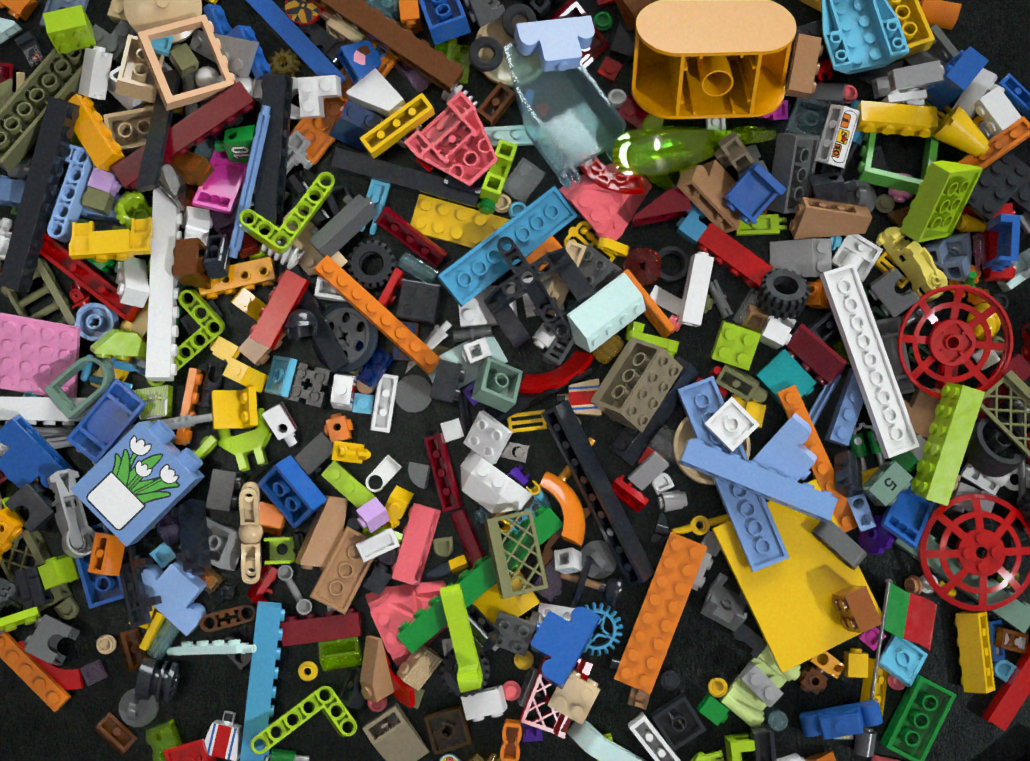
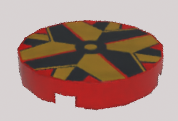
M308 0L285 1V11L288 17L294 23L301 26L316 22L319 19L320 13H322L321 9Z

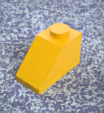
M233 358L230 359L222 374L246 387H256V391L262 393L268 379V375Z

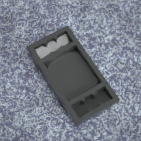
M900 316L876 320L878 331L901 394L915 392L914 384L904 373L898 357L897 337L901 325ZM902 342L903 357L911 373L906 343Z

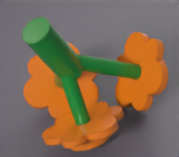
M971 265L966 281L961 283V281L949 280V285L976 287L975 284L979 282L978 278L981 276V271L975 269L974 265ZM978 287V289H981L989 294V290ZM950 290L951 293L954 295L955 290ZM968 292L967 301L969 303L972 302L976 306L985 302L979 296Z

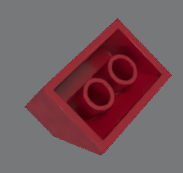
M803 323L794 332L789 343L784 348L800 363V366L807 373L810 371L815 376L814 379L822 386L826 385L828 387L844 371L847 363Z

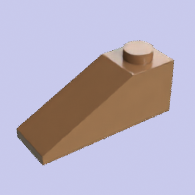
M369 635L366 637L360 683L364 699L376 703L393 693L394 689L382 638Z

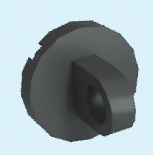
M855 180L857 190L846 193L847 204L868 207L870 212L873 211L877 199L875 190L869 183Z
M594 540L585 544L581 549L582 567L586 556L593 558L588 573L589 577L595 579L605 578L616 569L617 562L607 542Z
M133 688L121 697L119 714L127 725L143 727L156 718L159 711V703L156 702L154 694H152L149 701L135 699V688Z

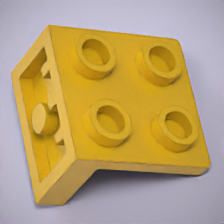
M247 387L244 390H213L211 392L213 429H251L258 425L256 387Z

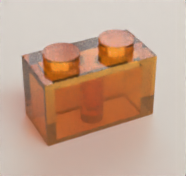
M188 152L182 157L177 156L173 159L174 162L168 166L171 171L170 174L176 180H183L190 185L195 184L200 187L215 170L206 157L192 152Z

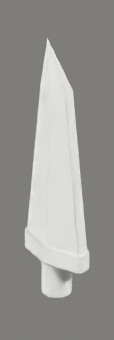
M447 320L441 326L436 325L424 343L432 350L448 336L446 331L452 325ZM409 361L406 372L416 365L414 361Z

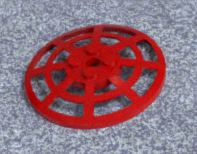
M946 285L935 288L919 297V301L910 306L903 317L897 337L899 361L908 379L919 390L934 398L941 399V393L926 388L916 380L923 372L931 378L943 382V387L946 385V382H961L974 376L982 384L976 389L986 392L1000 380L1011 360L1013 332L1010 320L1001 304L981 289L967 285ZM955 290L953 302L942 303L930 309L925 301L937 293ZM963 292H970L979 296L990 307L980 313L972 306L961 303ZM919 305L924 315L918 321L913 335L903 334L908 318ZM951 308L950 318L940 322L934 314L942 309ZM959 309L968 311L975 318L968 323L958 320ZM994 313L998 315L1002 324L1004 343L992 342L991 330L986 319ZM928 319L933 329L929 336H919L923 324ZM979 324L983 327L985 341H976L973 329ZM954 337L956 340V344L954 347L950 348L948 346V340L949 338ZM902 342L912 343L913 355L918 366L911 373L903 357ZM918 343L928 344L930 355L923 361L919 354ZM975 348L984 349L981 359L974 365L969 358L974 353ZM991 350L1003 351L998 367L992 376L987 379L980 370L987 362ZM935 360L944 364V376L934 373L928 367ZM963 364L969 370L967 373L952 377V366Z
M971 493L951 498L948 506L941 504L929 516L918 542L920 568L932 590L947 603L969 611L995 610L1014 601L1030 583V569L1022 585L1014 578L1020 568L1022 555H1030V547H1021L1018 535L1011 526L1015 518L1018 517L1030 538V528L1024 520V516L1007 501L988 494ZM967 500L972 501L973 512L963 514L953 521L942 514L957 503ZM980 500L996 502L1008 508L1010 512L1005 519L996 514L984 512L981 509ZM983 517L1000 523L995 532L984 529ZM974 518L976 529L965 533L958 527L963 521ZM938 520L947 527L941 537L939 550H927L929 533L933 524ZM1006 530L1010 533L1015 547H1004L1000 538ZM953 532L960 538L957 542L956 550H946L948 538ZM979 547L985 550V555L982 558H978L976 555V550ZM1016 555L1014 566L1009 573L1002 566L1005 556ZM927 558L940 559L942 569L949 578V581L942 588L933 578ZM946 558H957L961 569L955 575L950 570ZM997 572L1004 579L999 584L987 588V576ZM968 574L979 576V588L968 586L961 581ZM1008 584L1016 591L1012 596L1001 602L986 605L987 594L999 591ZM957 586L964 591L979 594L978 606L962 603L949 596L948 593Z

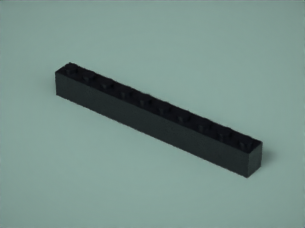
M49 96L0 275L1 286L15 291L29 292L33 284L32 279L38 266L40 251L43 248V239L48 228L50 214L53 211L55 196L58 193V185L64 171L63 167L66 157L69 153L70 141L74 135L75 123L79 117V105Z
M563 401L541 414L628 586L631 587L644 583L655 571L569 401Z

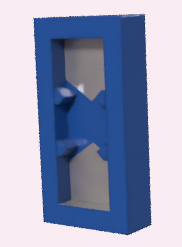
M1001 619L989 620L988 627L992 661H999L1005 659V650L995 647V636L997 634V627L1002 628Z

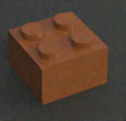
M852 585L832 594L834 599L832 603L842 617L840 619L841 624L848 631L863 633L883 624L866 586Z

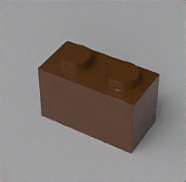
M500 81L476 110L479 118L489 127H493L514 102L515 92Z

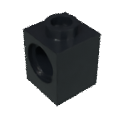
M372 561L362 581L363 587L380 595L392 577L388 570L389 567L383 562L376 563Z

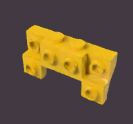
M148 217V219L131 218V231L129 229L94 231L93 221H89V223L72 222L69 256L72 259L93 258L97 262H107L108 259L126 261L128 258H134V255L152 254L153 219L152 217Z

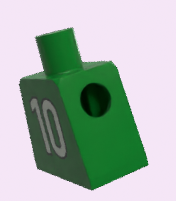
M255 125L227 129L224 140L215 141L216 152H226L231 162L248 163L255 135Z

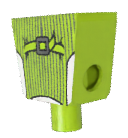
M163 385L132 390L147 402L139 415L140 420L156 421L172 417L173 386Z

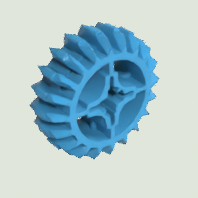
M592 602V609H589V606L585 604L584 606L588 610L601 614L598 624L601 625L599 628L602 632L596 631L592 634L583 652L585 653L590 648V655H593L594 650H597V655L601 656L600 649H604V652L608 654L609 652L606 647L610 646L614 650L615 647L612 642L614 641L618 644L620 642L615 637L622 636V632L617 631V629L623 628V625L616 624L621 618H613L617 612L613 610L609 613L611 608L609 605L603 610V603H600L599 608H596L595 602ZM606 617L612 623L611 634L603 627ZM597 637L608 639L601 644H592Z

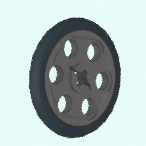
M337 302L329 306L323 313L328 323H334L333 332L343 351H347V358L350 364L338 372H352L366 364L374 354L378 342V329L348 302ZM345 313H349L350 319L344 323L342 317ZM360 322H363L365 325L362 332L357 331V325ZM344 333L348 334L346 336L347 340L342 339L344 337ZM312 336L313 348L317 358L329 369ZM359 341L363 342V349L361 351L356 350V344Z

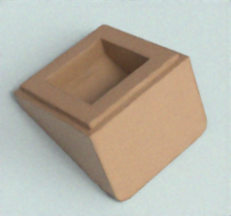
M750 304L742 326L761 332L768 318L767 312H763L761 308Z

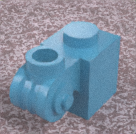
M692 202V209L686 218L682 216L676 224L679 227L676 233L695 245L708 226L699 221V218L706 216Z

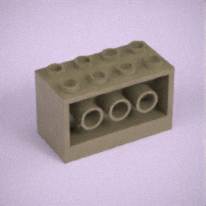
M631 337L590 401L611 420L643 432L683 367L663 347Z

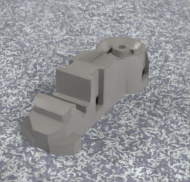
M66 469L57 471L47 478L50 490H53V493L55 492V501L51 504L52 507H56L57 513L54 515L63 536V551L73 558H83L92 552L93 543L90 535H92L94 542L95 531L88 526L82 501L70 490L76 484L75 479L79 477V473L75 470Z

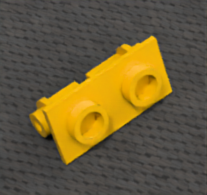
M334 441L331 460L362 464V460H367L371 456L370 451L364 449L362 444Z

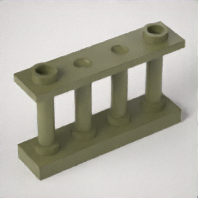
M38 258V266L32 279L42 277L45 282L42 288L21 300L15 290L4 286L0 288L2 293L9 297L19 316L40 320L58 309L61 310L64 316L56 323L75 326L76 312L46 260ZM47 293L52 294L54 298L53 303L31 316L28 315L24 308L26 305Z

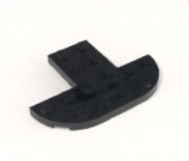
M955 147L948 151L959 161L969 155V153ZM1010 151L982 170L966 204L969 209L987 223L1008 200L1030 217V167Z

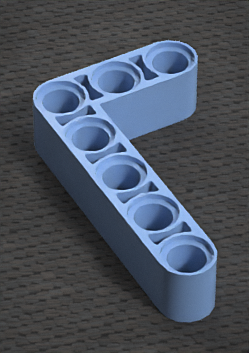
M71 144L69 145L70 154L66 157L64 163L69 165L47 228L49 236L61 242L71 240L72 222H78L83 208L82 195L89 187L87 184L93 168H96L84 148Z

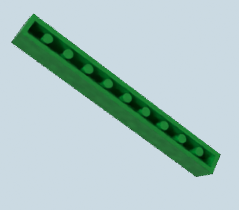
M542 505L536 509L533 516L539 546L564 526L547 505L545 507ZM528 518L523 520L519 526L526 529L529 524ZM520 529L515 532L511 531L509 536L518 541L523 531ZM525 534L520 543L530 549L533 544V538ZM508 538L503 543L504 549L511 553L516 545L515 542ZM518 546L513 555L522 561L528 551ZM491 553L485 558L480 557L473 563L474 567L471 570H464L458 576V581L447 585L460 584L466 608L496 583ZM511 557L507 563L508 569L512 570L519 562ZM437 595L432 597L425 609H418L412 615L414 617L409 622L404 621L397 628L399 630L396 632L397 637L411 654L448 624L441 595L439 597Z

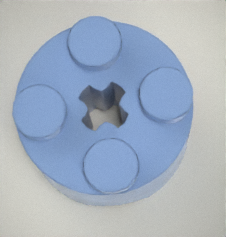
M87 303L76 314L75 326L81 327L80 336L92 342L99 340L112 328L120 329L121 326L118 315L109 307L100 303Z

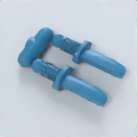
M113 356L110 358L114 364L113 368L130 372L137 370L138 365L116 361V357ZM93 362L81 369L80 378L83 382L89 380L91 383L102 384L103 377L90 376ZM122 382L128 388L132 389L133 384Z

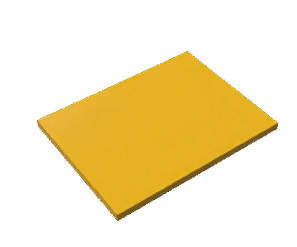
M816 479L807 482L813 485L815 490L821 492ZM768 501L766 503L789 555L788 559L751 572L730 520L712 528V531L780 672L783 673L861 634L850 632L842 626L840 621L842 617L832 603V600H834L832 594L852 585L866 586L880 619L882 613L859 566L855 570L849 568L811 533L820 520L773 501ZM832 514L831 521L839 527L834 515Z

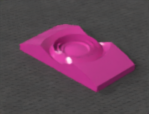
M214 150L192 205L231 214L238 202L248 163L231 162L226 152H216Z

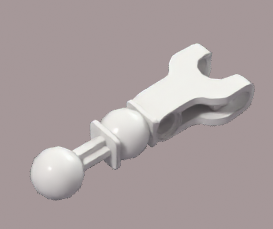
M209 66L198 69L195 74V82L199 88L224 81L223 77L219 76L218 72ZM233 73L236 83L240 81L253 100L260 102L262 99V80H256V78L253 80L251 77H237ZM291 77L293 78L292 98L299 94L298 78ZM291 103L290 119L301 120L300 108Z

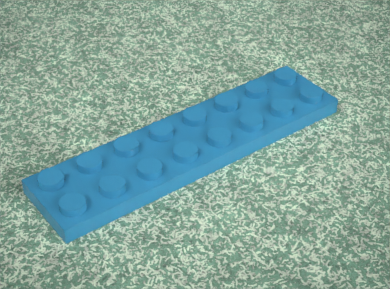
M554 186L444 270L437 278L460 307H462L510 270L497 248V242L500 238L510 237L524 257H526L578 215ZM504 244L502 250L508 251L512 245ZM519 259L514 260L513 263H512V265L515 266V265H516L517 263H519L521 260H519Z

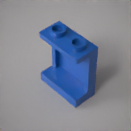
M753 163L725 194L723 199L726 201L725 205L734 212L736 210L740 214L739 218L744 223L755 225L759 215L777 195H782L787 189L762 165Z
M1001 213L987 223V231L998 232L997 257L986 263L985 268H990L993 272H1002L1018 262L1021 215Z

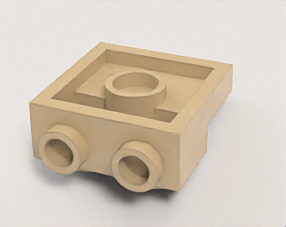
M573 670L563 689L556 687L547 706L583 725L601 689L598 688L599 684L589 678L586 681L580 678L581 674Z

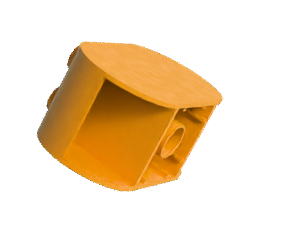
M659 0L651 3L639 13L636 20L631 87L633 98L643 110L664 119L759 117L770 114L784 100L792 41L796 34L795 19L787 9L771 0Z

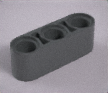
M831 520L828 522L820 521L811 531L825 547L853 570L867 556V553Z

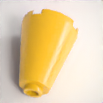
M956 106L945 117V121L938 126L933 134L935 139L975 157L979 154L983 156L989 149V140L960 106Z

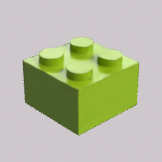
M82 5L43 13L47 34L58 54L96 46L92 25Z
M722 320L710 357L749 371L761 333Z

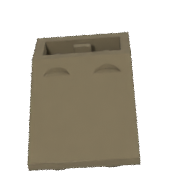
M395 703L376 716L362 728L373 746L386 761H417L430 752L398 703Z

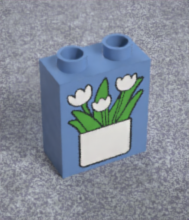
M159 419L154 424L151 421L138 422L70 489L126 547L139 542L172 507L205 477L198 470L203 465L201 459L188 448L180 452L171 442L175 437L174 432Z

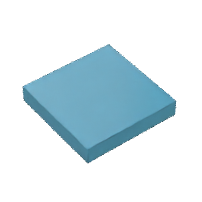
M274 355L264 391L269 394L288 397L298 360Z
M892 634L880 655L879 666L904 685L910 687L928 654L912 642Z

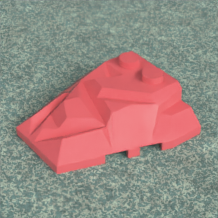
M460 90L447 102L448 107L421 132L419 130L415 131L404 143L419 159L471 186L498 161V158L487 137L474 104Z
M628 157L605 167L614 174L640 175L644 194H621L606 190L592 182L585 174L571 179L558 190L569 205L572 204L595 231L594 235L598 239L599 237L615 241L619 239L652 188L650 182Z
M444 580L421 582L420 585L402 584L399 586H385L380 595L374 592L365 595L371 610V616L396 666L407 661V658L411 655V652L397 637L396 632L399 631L397 628L404 621L409 622L414 618L412 615L418 609H425L432 597L435 595L440 596V588L446 587ZM448 624L445 627H443L438 633H436L431 639H429L425 643V645L428 646L440 633H442L448 627Z

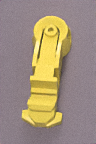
M889 227L878 234L876 244L878 246L883 245L911 281L912 289L918 297L923 295L919 290L920 287L927 293L935 288L948 285L946 275L936 268L933 258L926 248H922L914 240L912 242L905 240L904 233L900 232L901 228ZM902 255L906 260L902 261L899 256ZM944 292L930 296L925 301L931 302L942 296Z

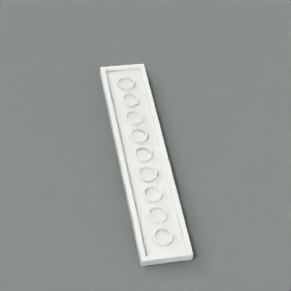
M855 263L819 274L884 459L920 447Z

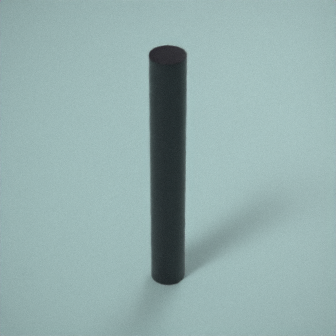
M590 556L585 558L569 606L570 608H577L593 561V558Z

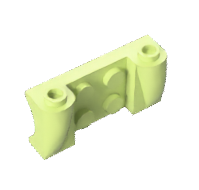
M768 645L757 659L753 657L749 661V663L755 664L779 689L786 681H795L801 674L800 665L781 673ZM737 676L729 686L727 693L719 700L749 726L761 725L764 721L763 710L767 705Z

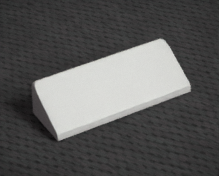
M378 374L370 430L390 433L398 376Z

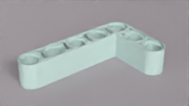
M586 720L583 725L574 721L567 731V734L585 752L599 761H646L605 738Z

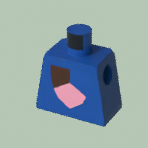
M368 40L341 46L337 53L338 59L354 85L373 69L379 70L382 64L380 59L386 56L384 49L381 47L373 48Z

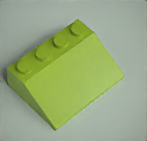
M949 161L931 162L926 169L923 181L918 187V193L910 204V210L902 222L903 225L900 232L917 243L950 237L983 168Z

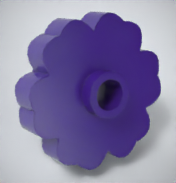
M872 515L876 527L863 532L858 528V533L860 534L858 543L869 554L881 555L884 553V549L891 548L894 542V535L881 526L883 516Z

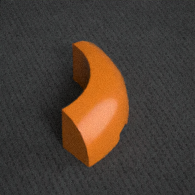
M546 472L539 486L542 491L555 498L562 508L564 526L561 536L563 540L582 546L585 535V516L581 502L574 490L564 480L550 472Z

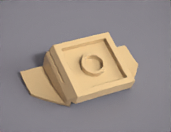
M292 210L283 218V222L286 220V218L289 216ZM302 210L298 212L300 215L306 216ZM311 221L295 240L291 249H295L298 246L299 254L305 251L298 264L309 276H314L318 274L313 269L324 257L308 241L313 237L309 230L315 226ZM295 225L287 226L290 231L297 230ZM339 251L331 257L341 268L348 262Z

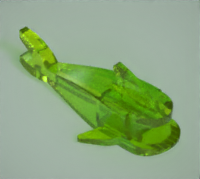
M649 114L644 119L642 128L625 131L616 138L612 148V159L620 173L624 175H647L653 184L670 190V187L674 185L668 175L669 173L686 169L715 156L714 152L721 148L718 141L731 132L735 131L744 144L777 139V134L775 130H766L763 126H744L731 130L662 126L664 118Z

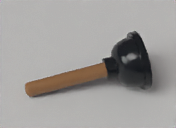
M560 573V578L575 583L578 582V575ZM624 577L611 578L607 582H597L587 578L584 586L599 590L600 593L604 594V599L612 604V607H616L622 592Z

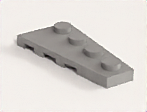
M195 30L189 48L216 63L204 31ZM213 33L215 38H218L220 41L222 56L225 55L228 60V70L242 78H248L259 42Z

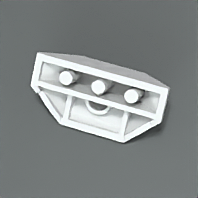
M471 450L460 465L462 491L492 514L522 510L532 496L529 491L473 450Z

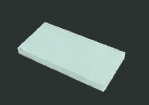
M494 335L493 337H487L486 341L492 358L502 363H507L508 360ZM472 340L465 341L439 356L442 360L463 365L466 375L464 382H460L458 389L476 380L479 366L485 361L483 360L472 365L469 361L465 362L462 351L465 350L463 345L473 342ZM477 349L473 351L474 356L480 354V351ZM436 366L435 369L428 375V376L430 377L432 383H433L434 378H435L437 366Z

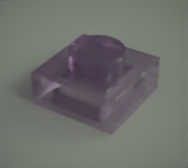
M100 659L80 668L87 686L108 677Z

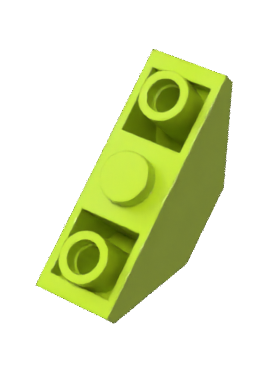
M112 328L90 346V351L96 354L97 357L107 358L108 355H116L115 357L119 359L135 356L137 360H146L147 345L132 330Z

